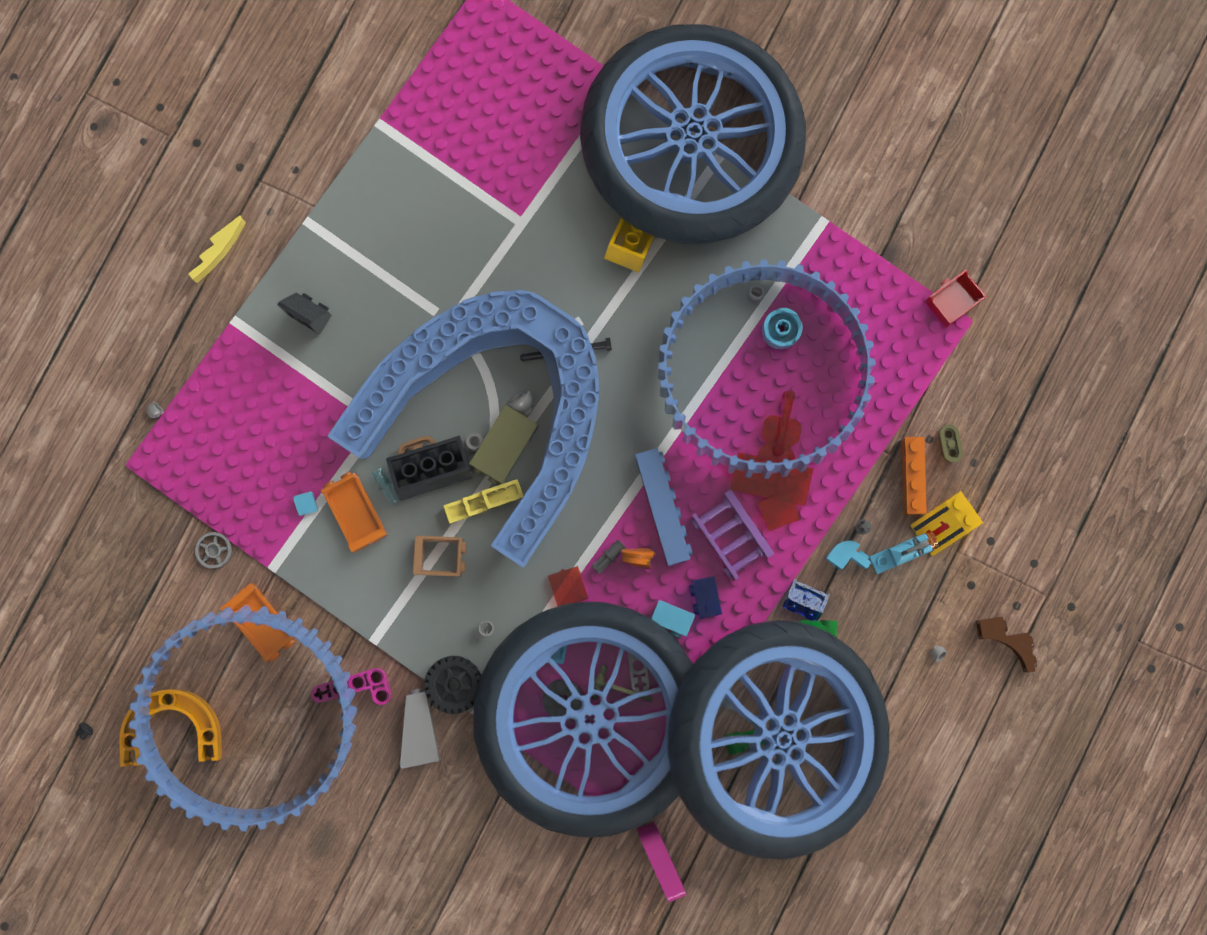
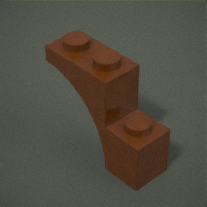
M1003 617L976 620L979 639L995 640L1006 645L1018 657L1023 672H1035L1037 660L1032 653L1034 642L1029 633L1006 635L1005 632L1008 631V627Z

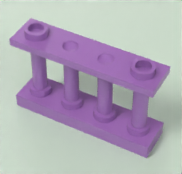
M729 490L723 495L725 499H723L721 504L700 518L696 513L691 516L693 518L691 523L697 531L699 529L702 531L726 567L723 570L728 578L736 580L739 578L736 574L737 571L760 556H765L766 559L774 555V552L732 490ZM732 508L736 513L734 518L709 534L703 524L725 509ZM743 524L746 528L745 534L720 550L714 540L736 525ZM754 540L757 544L756 550L731 566L725 556L747 541Z

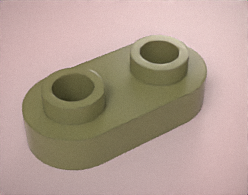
M945 425L938 433L942 455L947 462L955 463L963 456L959 431L954 425ZM946 431L951 433L950 438L945 436ZM950 450H953L955 452L954 457H951L949 455Z

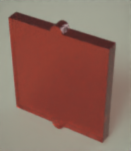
M789 490L757 502L762 513L761 518L764 519L769 531L800 520L796 509L797 504L793 502Z
M578 566L567 570L561 569L560 572L548 575L557 606L575 603L588 598Z

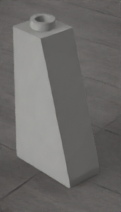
M422 688L410 690L411 694L406 695L400 760L401 769L441 760L430 702Z

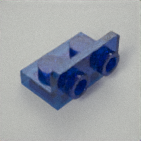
M715 576L692 580L689 590L691 597L695 596L696 604H693L695 616L698 615L699 619L721 615L722 610Z
M794 579L782 606L790 612L805 616L808 620L818 621L824 612L829 594Z

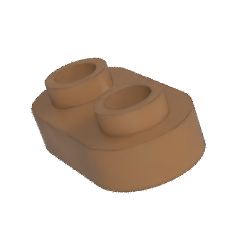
M422 436L401 444L398 454L405 453L407 449L421 448L425 443L434 444L436 442L430 436Z

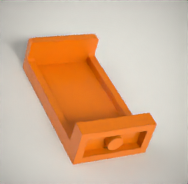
M348 472L340 476L341 480L335 483L330 481L324 484V488L320 491L332 510L349 544L350 551L355 553L388 536V533L358 475Z
M249 583L220 608L222 611L224 608L230 607L233 612H237L244 605H249L251 611H258L262 607H268L270 614H278L253 583ZM234 622L260 653L264 662L269 660L273 662L281 655L279 652L283 648L287 650L295 644V637L288 636V633L282 630H274L271 626L265 624L255 625L253 622H244L243 624Z

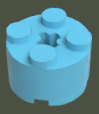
M779 308L774 310L766 317L763 323V340L774 349H788L801 336L802 322L797 313L791 309ZM781 325H783L784 330H786L783 333L780 332L779 329Z

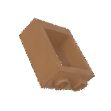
M415 535L413 574L461 577V574L465 573V561H462V554H466V542H463L462 537ZM425 542L457 543L456 572L423 570Z

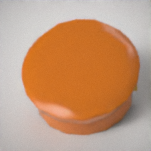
M648 548L622 549V561L639 568L651 569L650 561L655 552Z

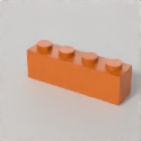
M904 437L901 439L903 515L927 514L925 438Z

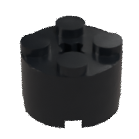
M564 679L555 680L547 686L549 690L557 695H567L566 701L573 695ZM571 681L576 690L578 691L579 695H582L581 690L577 686V684ZM544 692L543 705L548 714L551 716H565L567 709ZM574 699L571 701L570 706L573 710H579L582 702L579 699Z

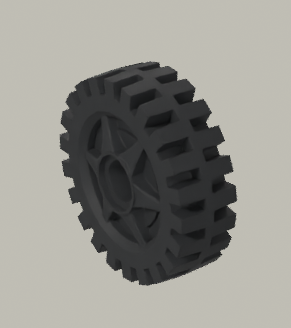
M447 656L438 660L430 667L425 677L424 687L429 702L439 711L448 714H458L469 710L474 706L481 673L474 663L461 656ZM451 679L458 681L459 687L457 690L449 688V681Z

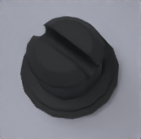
M79 723V729L76 731V736H80L79 739L85 740L88 735H93L91 726L86 723Z

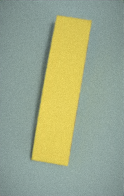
M238 216L209 238L214 245L199 255L203 263L188 273L196 283L217 266L236 242L246 224L241 216Z
M518 479L443 505V509L448 523L452 524L516 501L524 496Z

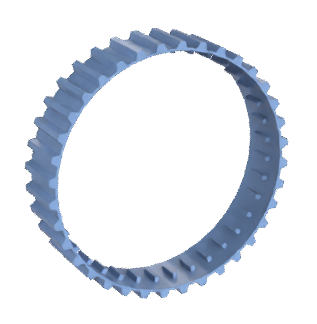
M761 259L759 265L753 266L748 261H744L742 267L735 270L730 266L725 267L724 274L718 277L713 273L708 275V281L704 286L696 284L693 287V295L690 298L684 296L681 299L680 312H672L670 327L664 330V345H660L659 362L661 363L658 366V379L662 380L660 382V397L667 398L664 410L666 414L673 415V429H681L684 433L683 442L685 444L692 443L697 447L696 455L699 457L704 454L710 457L711 465L717 466L719 463L726 465L728 473L731 474L736 469L744 471L745 477L751 478L753 473H762L764 479H769L772 473L777 472L782 477H787L789 472L795 468L801 473L806 470L810 462H814L817 465L820 464L825 458L826 452L834 454L841 445V441H846L854 430L853 427H856L863 417V410L871 398L868 392L875 381V378L869 375L876 365L875 359L869 357V353L873 348V341L866 340L865 334L868 326L867 324H860L857 318L860 313L859 309L851 308L847 304L849 296L846 293L839 295L834 290L835 283L833 281L826 284L819 280L820 273L815 271L810 275L803 272V266L799 264L794 269L786 267L785 261L782 260L777 265H769L766 259ZM751 280L785 282L807 290V292L818 296L842 318L843 324L851 332V339L854 340L857 346L856 355H859L861 363L858 367V372H861V380L857 388L861 389L860 396H856L853 402L857 404L855 412L850 411L847 416L850 419L849 424L846 427L841 425L838 429L840 434L834 439L832 437L828 438L826 446L821 449L817 446L812 454L807 456L801 454L798 459L791 461L783 459L781 463H771V461L757 463L752 459L744 461L738 459L736 455L732 457L724 454L720 448L718 450L708 444V440L701 439L696 434V429L694 427L691 429L685 422L686 416L684 414L681 415L677 409L678 400H673L671 395L673 383H668L667 375H671V367H667L666 362L667 359H672V351H669L671 343H676L677 336L674 334L678 328L682 329L684 318L687 315L690 316L693 313V308L699 303L702 304L704 298L711 294H716L719 289L727 286L729 288L733 284L746 283Z
M244 605L237 612H233L230 607H227L217 615L209 612L198 621L194 619L164 642L165 644L151 656L153 660L141 671L144 678L134 688L139 695L130 704V709L135 711V718L129 722V728L136 731V737L131 743L133 747L139 748L141 754L136 759L137 763L145 764L148 770L145 776L146 780L155 781L159 786L156 793L159 796L166 794L171 799L170 806L173 809L178 806L186 810L187 818L191 819L196 815L203 818V825L209 826L212 821L220 823L222 830H227L230 825H238L241 831H247L250 825L256 824L261 830L265 829L268 823L274 820L278 825L284 823L289 814H293L296 817L299 816L306 804L313 806L321 792L326 793L334 778H337L351 749L352 743L350 741L356 731V725L352 724V721L357 714V707L351 705V701L355 696V689L348 688L347 681L350 678V673L342 671L339 665L343 660L342 657L332 654L329 650L332 645L329 640L322 642L317 637L318 630L316 628L310 631L302 626V619L298 618L293 622L286 618V612L280 611L277 615L270 614L268 607H262L258 611H251L249 605ZM229 622H238V624L253 622L255 625L265 624L271 626L274 630H282L288 633V636L297 638L302 642V645L310 648L315 653L314 656L319 658L325 665V670L333 678V686L337 688L340 696L338 703H341L343 710L340 715V720H343V728H341L339 736L342 737V742L335 749V753H338L337 760L332 759L328 765V768L331 770L327 775L322 773L318 779L319 783L316 786H309L306 793L302 796L298 794L292 801L282 802L279 806L270 808L237 809L225 807L195 794L183 785L168 769L158 752L153 739V732L151 731V715H149V704L152 702V698H150L151 689L156 684L154 682L155 676L163 669L160 666L161 663L172 655L169 651L173 646L176 648L180 647L184 643L181 639L188 635L190 639L198 633L196 630L204 628L207 631L214 624L221 623V626H225Z

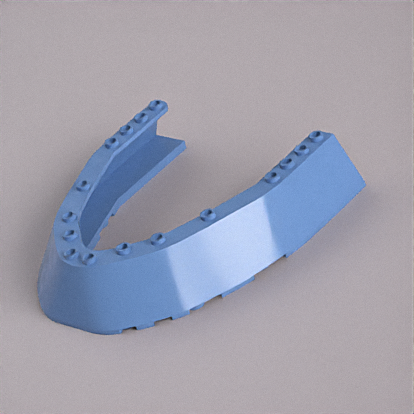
M524 290L496 291L463 300V302L435 316L416 329L414 333L400 343L373 370L327 437L360 459H366L372 455L409 399L456 365L484 350L513 345H529L536 348L545 359L553 391V413L548 440L539 475L491 544V547L524 568L567 503L582 472L596 421L599 400V377L589 337L577 320L535 293Z

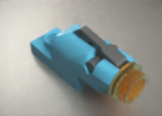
M926 532L871 555L869 559L872 562L875 573L879 574L935 550V547H938L939 544L933 532Z

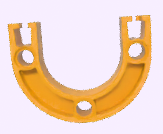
M167 689L151 693L150 698H152V702L149 704L151 719L157 713L166 709L184 713L192 720L197 731L199 762L210 760V756L206 757L207 745H213L214 757H211V761L222 759L220 723L212 707L203 698L190 691L181 689ZM167 694L173 697L171 704H168L165 700ZM132 709L126 714L120 729V767L132 765V761H129V750H135L136 759L141 755L138 747H133L128 743L129 736L136 737L135 729L129 728V722L135 718V711ZM207 731H211L213 733L214 737L212 741L206 739ZM136 760V762H133V766L143 765V764H138V763H137V760Z

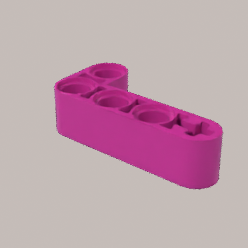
M381 668L351 675L347 681L348 688L355 689V692L370 688L372 698L376 704L384 705L392 698L387 674ZM376 671L382 675V679L378 683L372 678L373 673ZM356 677H360L363 680L361 688H357L354 685ZM334 681L315 686L311 691L312 699L315 702L321 703L339 698V693L336 692L333 686ZM330 689L331 693L324 694L322 697L317 696V693L320 692V690L324 691ZM380 690L387 693L385 701L378 699V692Z
M655 821L638 828L640 840L668 902L670 903L687 895Z

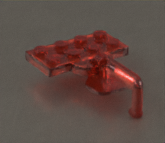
M792 390L783 393L784 405L781 416L770 415L765 418L761 434L766 444L759 449L757 456L738 452V459L744 461L752 459L757 463H766V461L781 463L783 459L788 461L795 460L791 447L799 442L802 428L797 420L790 418L795 393ZM807 467L801 473L795 468L789 472L787 477H782L779 472L772 473L769 479H764L762 473H753L751 478L745 477L744 471L736 469L733 472L730 490L806 506L814 468Z

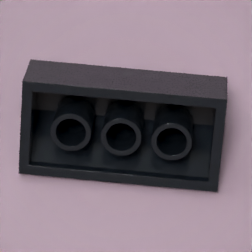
M460 435L386 458L394 490L400 501L474 478Z

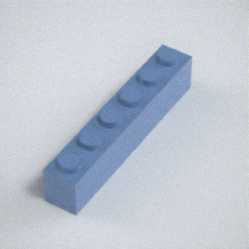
M658 448L635 454L667 566L690 560V555H693L690 544L685 542L684 537L687 536L685 526H681L679 518H682L679 507L674 505L673 500L676 499L674 489H670L668 481H671L668 470L664 471L662 463H665L663 452H659Z

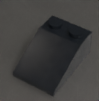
M294 293L277 304L289 317L318 334H321L332 316L328 312L329 308L320 302L316 305L311 302L313 298L305 293L302 295Z

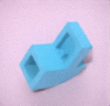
M844 541L836 544L824 558L839 570H842L850 559L863 569H867L872 563L868 560L869 556L862 551H856L860 544L854 541Z

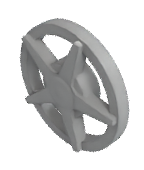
M216 532L203 535L195 547L197 560L207 568L222 567L229 561L232 553L230 541L224 535ZM215 535L213 543L208 545L201 543L205 538ZM218 536L225 540L228 547H221L218 544ZM200 545L205 548L206 556L203 560L199 555ZM228 550L227 557L222 562L220 559L221 552ZM209 558H215L219 564L208 565L205 561Z

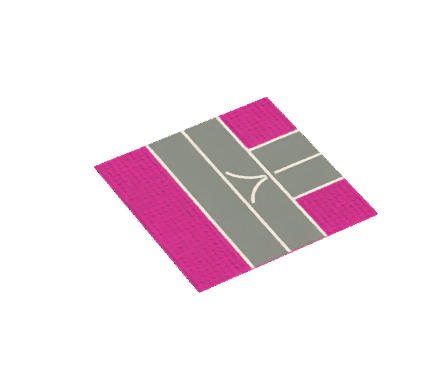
M466 0L133 453L126 466L424 680L430 667L438 660L447 656H461L470 660L477 666L482 675L494 651L515 628L545 610L575 602L615 604L635 610L651 619L658 600H661L695 614L687 636L682 635L679 638L672 635L683 647L694 664L714 643L744 626L766 621L972 324V319L963 315L946 328L925 303L927 298L933 294L932 291L791 194L766 220L734 238L705 244H682L654 237L640 273L604 259L610 240L621 217L605 202L590 178L585 166L580 140L583 105L593 80L604 65L509 0ZM644 94V95H645L648 99H650L654 104H656V105H658L659 107L663 108L664 110L670 112V111L667 110L665 107H663L662 105H660L659 103H657L656 101H654L652 98H650L649 96H647L646 94ZM631 95L621 115L620 135L643 129L670 127L649 113L634 96ZM681 118L675 119L678 123L684 122ZM676 135L671 136V139L675 141L680 139ZM643 139L623 143L621 147L624 156L627 157L651 150L665 143V140ZM703 144L705 149H711L709 144ZM690 148L684 149V151L688 154L693 153V151ZM670 151L648 161L629 164V167L649 188L664 192L668 174L677 157V153ZM716 153L714 154L722 170L740 188H743L751 180L733 163ZM702 158L697 159L696 178L690 199L706 203L721 200L734 194L715 176ZM680 163L672 177L668 190L670 193L679 194L683 197L687 194L690 164ZM761 259H766L769 265H777L782 260L785 261L786 267L793 269L799 264L803 266V272L810 275L815 271L820 273L819 280L827 284L833 281L835 283L834 290L839 295L846 293L849 296L847 304L851 308L859 309L860 313L857 318L860 324H867L866 340L873 341V348L869 353V357L875 359L876 365L869 374L875 378L874 384L868 392L871 396L870 401L863 410V417L857 426L853 427L854 430L846 441H841V445L834 454L826 452L827 454L820 464L817 465L814 462H810L805 471L800 473L795 468L789 472L787 477H782L779 472L772 473L769 479H764L762 473H753L751 478L745 477L744 471L737 469L731 474L728 473L726 465L721 463L717 466L711 465V458L706 454L700 457L696 455L697 447L692 443L685 444L683 442L684 433L681 429H673V415L665 413L664 407L667 398L660 397V382L662 380L658 379V366L661 363L659 362L660 345H664V330L670 327L672 312H680L681 299L684 296L690 298L693 295V287L696 284L704 286L708 281V275L713 273L718 277L724 274L725 267L730 266L735 270L741 268L744 261H748L751 266L759 265ZM751 280L746 283L733 284L729 288L727 286L719 289L716 294H711L704 298L702 304H697L693 308V313L684 318L682 329L678 328L674 334L677 336L676 343H671L669 351H672V359H667L666 362L667 367H671V375H667L669 384L673 383V391H671L673 400H678L677 409L681 415L684 414L686 416L685 422L691 429L694 427L696 434L701 439L708 440L710 446L717 450L719 448L722 449V452L732 457L736 455L738 459L744 461L752 459L757 463H766V461L781 463L783 459L788 461L796 460L801 454L804 456L812 454L817 446L819 449L826 446L828 438H836L840 434L838 432L841 425L846 427L849 424L850 419L847 416L850 411L855 412L857 404L853 402L856 396H860L861 388H857V385L861 380V372H858V367L861 363L859 355H856L857 346L854 340L851 339V332L831 306L801 287L772 280ZM760 285L764 289V295L760 301L750 300L748 292L751 286ZM524 290L535 293L577 320L585 329L590 343L605 341V338L610 337L612 351H607V348L593 350L599 377V400L593 436L582 472L567 503L524 568L491 547V544L522 498L449 524L443 505L497 486L488 481L489 476L484 473L480 476L472 471L474 478L400 501L394 490L386 458L398 455V449L401 444L422 436H430L437 443L460 435L470 463L476 452H471L466 448V437L471 433H478L485 439L510 398L519 392L527 390L532 394L533 403L531 406L532 412L525 417L536 422L539 427L533 433L505 480V483L518 479L524 496L539 475L553 413V391L545 359L521 361L520 359L521 354L538 352L539 350L529 345H513L484 350L456 365L409 399L372 455L366 459H360L327 437L373 370L400 343L414 333L416 329L435 316L463 302V300L496 291ZM294 293L300 295L305 293L313 298L311 302L316 305L320 302L329 308L328 312L332 316L321 334H318L289 317L277 306L278 302ZM779 308H788L796 312L802 322L801 336L788 349H774L763 340V323L772 311ZM781 325L779 329L780 332L783 333L786 330H784V326ZM472 440L471 445L477 446L478 440ZM658 448L659 452H663L665 463H662L664 471L668 470L671 481H668L670 489H674L676 499L673 500L674 505L679 507L682 518H679L681 526H685L687 536L684 537L685 542L690 544L693 555H690V560L667 566L635 458V454ZM348 472L358 475L388 533V536L355 553L350 551L349 544L324 495L320 491L324 488V484L330 481L335 483L341 480L340 476ZM729 490H732L774 552V555L766 559L765 556H760L737 571L736 574L739 578L736 580L728 578L723 570L726 567L700 529L697 531L691 523L693 520L691 516L696 513L700 518L721 504L723 499H725L723 495ZM313 492L318 511L299 516L293 496ZM727 508L703 525L710 534L733 519L736 513L732 508ZM738 524L714 541L721 550L744 535L746 528L743 524ZM415 535L462 537L463 542H466V554H462V561H465V573H462L461 577L414 575ZM617 540L626 549L648 548L655 552L650 561L651 569H643L623 562L621 553L614 559L615 562H611L600 574L592 568V565L604 554L603 551H607ZM749 540L725 557L732 566L755 551L757 544L754 540ZM425 542L423 570L456 572L457 543ZM487 620L493 624L494 631L490 636H483L478 632V625L481 621ZM485 623L484 628L482 630L483 633H485L486 627L488 625L487 623ZM664 628L668 633H671L672 630ZM581 642L567 645L564 663H557L569 679L577 684L582 695L588 693L590 667L597 646L596 642ZM605 643L601 645L595 666L594 679L600 673V667L606 665L608 670L605 673V682H608L618 657V647ZM625 651L623 652L613 685L634 691L631 685L628 652ZM635 660L632 667L635 671H641L644 664L640 660ZM547 662L536 672V676L546 686L555 680L563 679L556 669ZM647 668L649 678L648 690L657 688L658 683ZM645 672L633 674V678L638 677V683L635 684V687H638L639 690H643V687L646 686V683H643L641 676L645 677ZM531 677L521 685L514 707V722L551 716L543 705L544 691ZM451 679L449 681V688L457 690L459 687L458 681ZM610 689L606 696V701L613 703L629 695ZM657 692L646 695L653 698L652 702L640 698L629 701L618 707L619 716H637L664 710L665 703L662 693ZM564 694L561 697L566 700L567 695ZM600 696L597 700H592L590 697V703L593 705H598L601 702ZM474 706L467 711L473 714ZM606 709L603 713L606 719H612L615 715L612 709ZM588 714L585 715L586 723L595 722V720H593V718L595 717L593 714L591 716H589ZM663 715L643 721L616 722L613 725V730L634 744L650 761L662 746L666 729V716ZM569 718L565 721V725L567 728L573 729L576 727V721L573 718ZM538 722L516 727L514 732L517 744L521 746L546 739L562 729L560 722ZM599 729L598 736L603 739L609 736L608 729ZM581 733L579 735L580 742H589V734ZM568 734L546 745L523 751L559 776L563 761L574 738ZM615 738L607 743L617 761L630 775H634L644 765V762L629 747ZM593 744L590 769L583 794L586 796H598L620 790L629 780L614 766L601 744ZM579 747L576 748L569 760L563 776L566 782L578 790L582 782L586 758V749Z

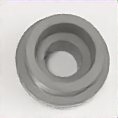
M471 433L465 439V446L469 451L477 452L484 439L478 433ZM474 439L478 440L477 446H472L471 441Z

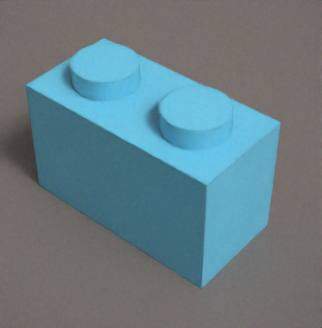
M658 600L651 619L663 628L672 630L671 635L681 638L682 635L687 636L695 614Z

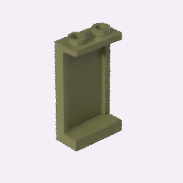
M505 405L469 463L473 467L472 471L480 476L484 473L489 476L488 481L497 486L499 483L504 484L539 425Z

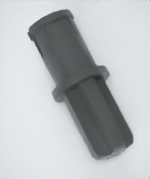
M862 519L857 521L854 530L856 533L864 535L869 533L872 525L868 520Z
M617 540L607 551H603L604 554L592 565V568L600 574L611 562H615L614 559L626 547Z

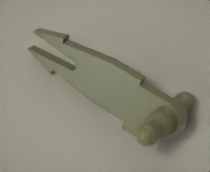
M606 665L600 667V673L594 679V689L602 691L603 687L606 686L605 673L608 670ZM613 684L610 688L628 695L637 693ZM597 694L591 696L592 700H597L599 698V695ZM649 696L639 697L640 699L652 702L653 698Z

